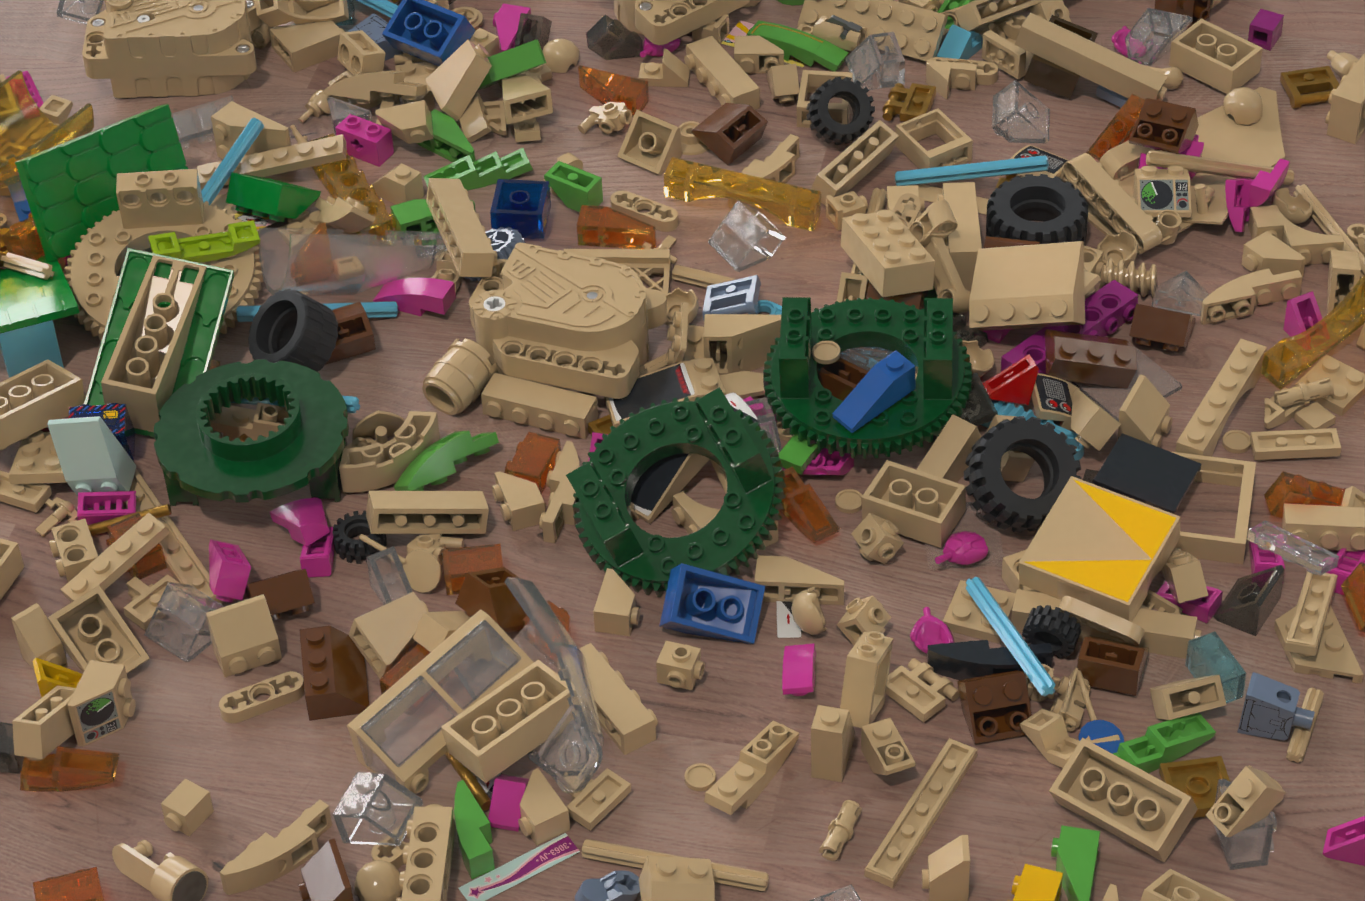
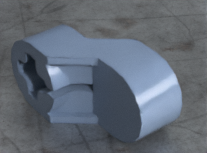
M613 871L600 879H586L576 892L575 901H635L640 893L639 877L630 871Z

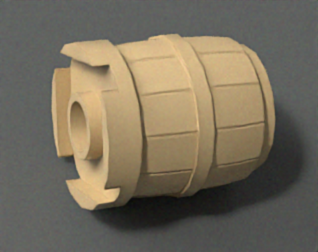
M458 338L450 345L447 353L434 363L432 369L423 380L422 391L426 399L437 410L448 415H455L461 413L478 398L492 375L498 373V367L496 363L491 365L488 360L491 355L478 343L466 338L460 342Z

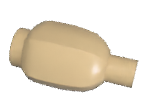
M1332 50L1327 54V58L1331 61L1332 69L1341 78L1349 74L1354 62L1359 61L1355 56L1346 52L1337 53Z

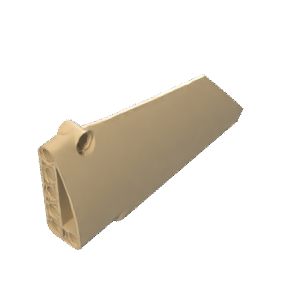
M1263 87L1254 90L1261 96L1263 105L1262 117L1256 123L1250 125L1236 124L1231 114H1225L1224 105L1198 117L1199 126L1196 134L1199 135L1198 142H1204L1202 157L1274 167L1279 159H1285L1276 91ZM1128 140L1108 150L1101 157L1099 163L1088 153L1065 162L1060 178L1065 183L1068 181L1073 184L1075 189L1078 188L1088 204V222L1105 235L1108 233L1118 235L1122 230L1133 234L1138 242L1137 253L1139 254L1159 244H1172L1175 242L1178 233L1195 224L1182 222L1181 216L1173 210H1163L1159 213L1158 217H1152L1150 214L1147 215L1135 203L1136 200L1133 197L1134 169H1138L1140 154H1147L1150 150H1161L1130 144ZM1197 172L1190 180L1191 200L1196 198L1194 188L1196 184H1204L1205 188L1211 186L1226 198V179L1237 178Z

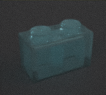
M1212 632L1189 640L1185 666L1194 678L1220 675L1226 703L1243 698L1246 672L1217 633Z

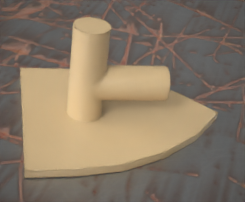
M1196 184L1194 186L1196 198L1191 200L1192 215L1191 217H1181L1182 222L1222 225L1228 216L1225 196L1215 191L1211 186L1205 188L1204 184Z
M378 410L357 423L352 432V441L356 437H372V439L376 438V443L384 444L388 442L387 436L394 435L405 422V419L391 412Z

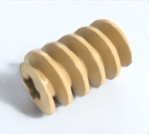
M1109 258L1106 265L1102 266L1099 289L1116 280L1125 287H1129L1135 293L1140 289L1142 297H1146L1149 290H1151L1152 298H1154L1157 282L1156 264H1152L1149 271H1146L1145 263L1143 262L1138 269H1135L1134 261H1131L1128 267L1125 268L1123 260L1120 259L1117 266H1114L1113 259Z

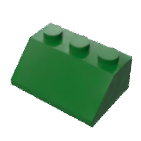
M231 172L226 203L236 205L235 210L250 213L252 209V215L267 217L270 214L269 219L284 222L285 217L296 219L320 197L321 191L270 178Z

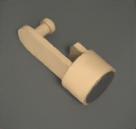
M146 840L138 842L134 848L124 843L114 846L112 856L117 868L124 875L149 890L157 900L201 901L208 887L207 874L185 858L175 856L170 852L164 856V861L157 865L147 858L152 855L153 846Z

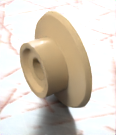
M688 121L679 126L681 132V154L698 155L709 150L706 145L691 133L700 124L699 122Z

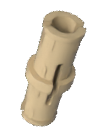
M1328 377L1307 384L1301 382L1298 383V386L1275 391L1274 399L1275 403L1281 408L1300 403L1306 405L1311 400L1334 395V388Z
M852 800L844 801L837 818L830 822L828 835L819 849V852L823 853L822 856L831 861L837 860L844 844L851 839L854 833V824L862 812V808L859 807L857 802Z

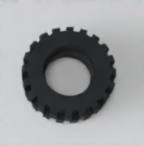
M1026 174L1025 177L1020 178L1017 176L1012 178L1010 182H1003L990 195L987 203L986 236L1040 242L1039 244L1083 241L1084 245L1086 243L1088 204L1078 188L1075 189L1074 185L1067 181L1065 183L1059 177L1051 178L1046 174H1040V176Z
M1024 416L1014 417L1011 421L1006 419L999 422L975 442L971 448L972 452L967 455L965 464L969 467L964 471V480L970 483L966 487L967 495H973L975 502L972 505L976 511L981 508L985 513L983 518L989 523L993 520L997 521V527L1006 530L1012 527V531L1022 533L1026 529L1029 532L1038 530L1070 477L1073 476L1081 479L1080 476L1076 475L1081 470L1079 460L1075 461L1073 455L1077 453L1074 445L1068 446L1065 441L1068 437L1063 432L1060 434L1055 432V425L1049 422L1044 425L1040 424V418L1031 417L1026 421ZM1007 451L1023 452L1038 463L1044 477L1043 492L1038 498L1030 499L1019 496L1006 485L1000 467L1001 458Z

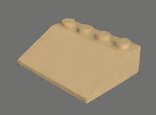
M1083 241L978 249L969 298V328L985 331L1085 324Z

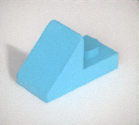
M952 25L940 47L937 57L968 60L982 49L983 39L981 34L975 31L969 32L961 27Z

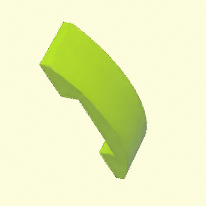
M254 220L228 224L227 232L177 239L175 232L148 236L152 253L198 263L227 258L244 252L260 243V237Z

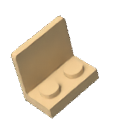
M991 30L984 33L982 58L988 62L995 63L999 69L1016 79L1025 76L1034 54L1016 46V40L1005 39Z
M682 303L680 310L674 312L673 325L669 324L667 341H671V348L667 350L666 365H673L684 360L704 358V327L688 325L689 303Z

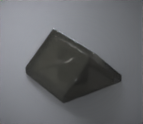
M1279 565L1238 578L1213 617L1216 621L1256 636L1281 598L1285 571L1283 566Z

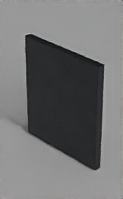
M1122 433L1099 472L1094 477L1093 484L1174 514L1177 512V508L1196 475L1201 470L1202 464Z

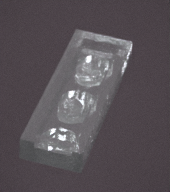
M1266 520L1248 530L1247 540L1257 544L1263 550H1269L1281 556L1287 562H1293L1306 568L1312 574L1321 576L1338 565V555Z

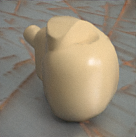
M322 89L317 90L305 105L307 111L298 120L304 123L312 114L316 117L323 113L332 115L336 110V100L333 99V95L324 94Z

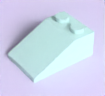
M100 416L48 421L47 425L65 481L77 496L78 492L130 491L136 464Z

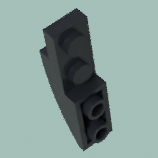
M988 640L927 645V664L933 667V672L952 679L964 680L1015 670L1024 672L1007 647L990 649ZM1051 644L1028 645L1040 663L1051 668Z

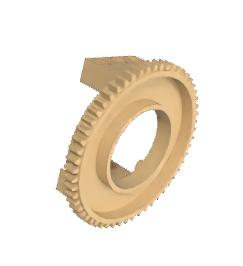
M197 169L117 174L116 195L120 210L117 212L112 211V214L108 217L103 216L101 222L96 221L94 223L95 227L87 229V235L80 236L81 243H75L76 250H71L72 258L67 259L68 266L65 267V278L79 308V313L74 314V317L78 318L80 325L84 324L86 331L91 330L93 337L99 335V339L102 341L127 248L141 251L151 248L148 240L150 235L175 232L177 239L227 232L228 224L242 222L241 219L235 220V214L228 215L225 208L220 210L216 204L211 206L207 201L203 203ZM258 244L239 254L209 261L212 266L234 270L232 289L220 330L223 334L227 333V327H236L237 307L254 306V299L259 297L258 291L261 290L264 270L262 254Z

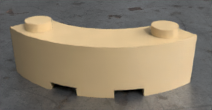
M409 411L405 422L394 433V438L384 444L377 442L358 448H344L339 467L343 492L362 493L396 483L408 465L422 451L439 440L437 412Z

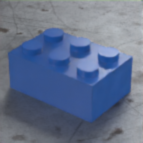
M402 0L382 35L393 48L440 66L462 44L471 39L475 29L465 16L425 0Z

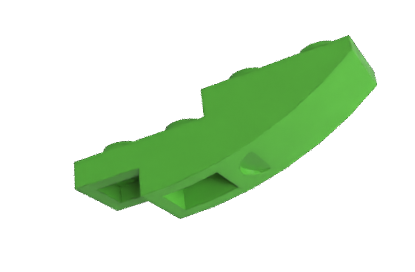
M455 431L439 439L422 451L408 465L394 486L395 491H424V485L431 483L433 486L446 482L447 476L456 473L454 465L467 461L466 456L473 453L474 456L485 454L490 451V446L499 443L496 432L480 433L471 437L470 431Z

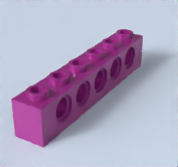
M1116 280L1111 281L1085 299L1084 325L1042 328L1001 356V371L1030 354L1039 368L1038 373L1046 375V329L1106 337L1109 334H1113L1126 322L1133 320L1136 303L1138 304V294Z

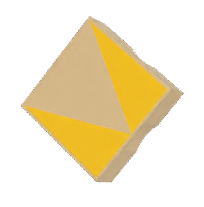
M1071 476L1019 561V584L1057 599H1062L1063 596L1076 598L1132 622L1148 594L1152 580L1163 569L1180 539L1181 517Z

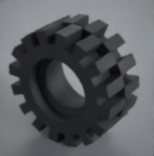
M353 511L354 516H350L347 513L344 515V520L339 518L337 525L334 524L332 532L336 553L339 554L342 560L346 558L348 563H352L353 559H355L356 564H361L363 559L366 560V563H369L372 556L375 559L379 558V552H383L360 539L351 538L361 534L368 535V538L387 547L386 534H371L366 511H363L362 515H359L358 511Z
M1041 605L1033 608L1022 630V637H1025V642L1031 644L1050 643L1052 657L1054 654L1058 658H1063V655L1066 657L1070 656L1074 652L1082 631L1081 624L1076 623L1077 619L1075 617L1070 618L1069 612H1060L1061 608L1055 607V610H1053L1051 605H1046L1045 608Z

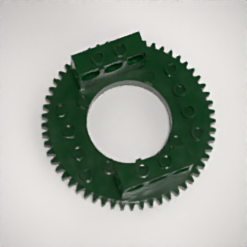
M782 297L780 338H775V345L770 346V353L766 355L767 361L764 362L763 385L767 405L771 407L772 415L776 414V421L782 422L783 429L790 428V435L798 434L800 442L807 439L808 446L816 444L819 451L827 448L828 454L837 451L841 457L845 453H849L851 458H855L857 454L862 455L863 459H866L868 455L878 458L879 454H885L886 457H890L891 452L901 455V450L903 449L911 452L914 445L921 448L925 440L930 443L933 442V435L939 436L952 415H962V408H966V400L970 398L972 364L970 363V355L967 354V348L963 346V340L957 339V332H953V298H924V309L921 310L917 309L916 305L909 306L903 301L899 303L893 299L890 301L883 300V298L846 299L844 302L836 301L832 305L825 304L823 308H815L814 312L811 313V297ZM832 341L839 345L840 353L859 347H878L893 352L896 350L915 365L917 374L916 389L851 433L833 418L832 413L843 401L834 397L830 390L821 385L818 375L825 364L818 363L813 359L812 349L818 342Z
M720 387L701 398L696 397L695 401H690L688 397H685L684 401L678 402L677 398H673L671 403L662 400L661 405L656 406L654 403H651L650 408L646 410L641 407L640 413L636 415L632 412L629 413V419L625 421L621 418L619 426H611L609 435L603 434L602 438L604 440L601 443L594 444L596 450L595 452L588 453L589 462H583L582 466L566 474L576 492L573 494L577 502L573 504L576 512L573 517L577 523L575 527L579 533V539L583 543L586 552L589 553L588 555L591 560L596 563L600 570L603 569L604 573H606L607 568L613 569L628 587L632 585L635 592L638 593L643 588L645 594L650 595L654 590L657 597H661L663 592L667 591L670 571L681 563L727 576L732 572L739 575V567L741 565L747 568L750 566L747 561L749 558L757 560V549H766L763 541L772 540L769 530H777L778 527L775 520H781L782 517L778 510L784 509L781 499L786 498L783 490L786 487L783 479L785 473L771 438H768L764 429L761 430L758 422L753 423L751 416L747 415L745 417L740 409L735 412ZM684 453L702 455L715 461L726 473L727 493L724 496V503L721 509L706 526L689 535L666 538L660 535H652L642 530L633 521L630 506L634 487L642 474L653 464L666 457Z

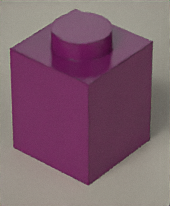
M1260 9L1250 23L1248 41L1271 51L1282 35L1284 15Z

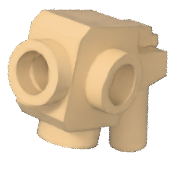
M608 102L603 106H593L589 110L590 116L578 126V129L581 133L585 134L595 124H599L601 131L610 134L612 131L621 130L625 124H630L632 112L627 109L625 103Z
M442 534L419 535L407 544V555L414 550L424 549L436 556L440 565H442L447 557V549L463 550L464 539L442 537Z

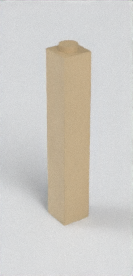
M1030 13L1022 24L1015 42L1016 46L1141 105L1144 104L1146 98L1162 101L1168 89L1164 87L1167 76L1033 13Z
M1017 589L1012 608L1011 622L1017 631L1022 633L1033 608H1037L1040 605L1045 608L1046 605H1051V608L1055 610V607H1059L1062 599H1057L1040 592ZM1140 608L1132 621L1145 630L1138 646L1148 647L1149 653L1191 659L1193 647L1199 648L1202 630L1196 629L1197 617ZM1081 624L1082 631L1078 642H1083L1084 637L1089 635L1123 642Z

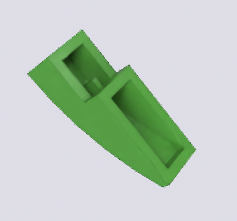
M464 780L457 782L454 815L463 863L471 879H475L495 869L493 851L489 845L493 843L491 825Z

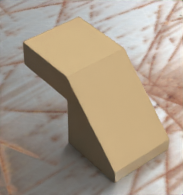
M1042 708L1020 723L1023 732L1047 761L1064 768L1080 741L1068 736L1063 716Z

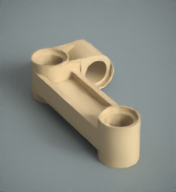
M939 200L929 205L910 224L908 230L935 260L933 286L938 295L937 298H953V313H968L971 292L964 288L944 242V239L958 228V223L949 203L946 200Z

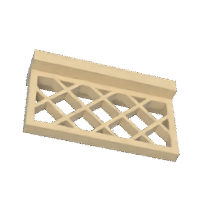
M564 249V251L577 255L591 256L621 265L624 264L633 269L639 275L641 281L650 286L649 289L659 290L664 294L669 293L671 275L669 249ZM651 274L664 275L656 283L648 276Z

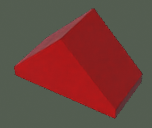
M1030 354L982 383L992 400L1029 405L1039 368Z

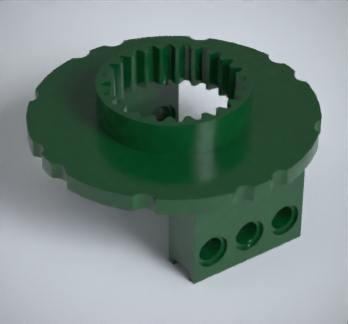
M259 359L246 364L234 362L216 367L196 376L194 382L184 384L176 390L159 412L160 421L154 425V448L158 462L163 470L170 506H176L177 502H192L193 506H199L198 496L215 501L232 499L236 503H246L256 498L269 500L292 493L308 484L311 498H334L335 502H341L342 483L339 467L343 450L347 446L346 436L349 433L348 413L344 398L331 381L322 380L320 373L308 367L287 361L271 363L266 359ZM254 397H258L259 401L269 398L270 403L278 400V405L280 407L285 406L289 418L284 419L285 425L277 426L278 432L269 431L268 437L259 435L255 441L250 437L245 442H241L240 438L230 441L229 436L221 438L219 432L213 433V428L211 427V421L216 419L215 413L221 414L222 407L230 408L231 402L240 404L244 398L248 401H252Z

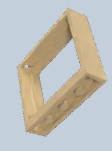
M1172 452L1202 464L1201 470L1196 475L1194 481L1241 487L1235 538L1180 531V539L1175 548H1181V551H1187L1197 559L1243 565L1256 462Z

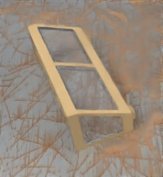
M480 609L347 725L358 762L406 799L410 800L416 793L426 788L429 781L428 768L448 751L441 726L534 662L488 614Z

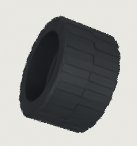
M291 289L280 290L273 296H270L260 306L253 318L248 337L250 354L254 360L266 359L271 363L287 361L318 372L329 361L338 338L336 316L329 307L299 291Z

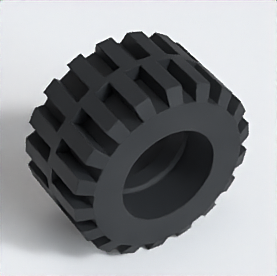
M835 77L833 80L829 79L811 95L809 99L811 101L807 104L806 109L809 110V113L806 116L807 121L811 120L812 122L810 125L811 130L816 129L818 132L816 136L819 139L823 136L825 138L824 142L831 143L833 141L835 145H841L843 142L845 144L852 142L867 131L869 124L874 119L872 114L875 112V106H871V103L874 101L873 97H868L866 93L869 90L867 87L862 89L860 81L852 82L851 77H845L844 79ZM842 98L850 104L853 118L849 124H840L831 118L828 111L830 99Z

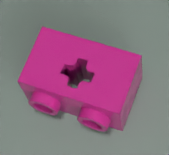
M349 114L335 127L336 136L343 134L345 137L346 154L380 167L394 154L392 132L387 127Z

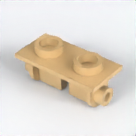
M1075 668L1069 677H1062L1056 690L1060 694L1059 698H1056L1050 709L1051 712L1063 716L1067 731H1074L1080 726L1084 712L1082 707L1085 706V701L1076 677L1078 668ZM1084 679L1089 694L1091 687L1089 685V681L1087 679Z

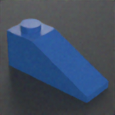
M895 350L871 368L832 413L833 418L853 433L916 389L915 365Z

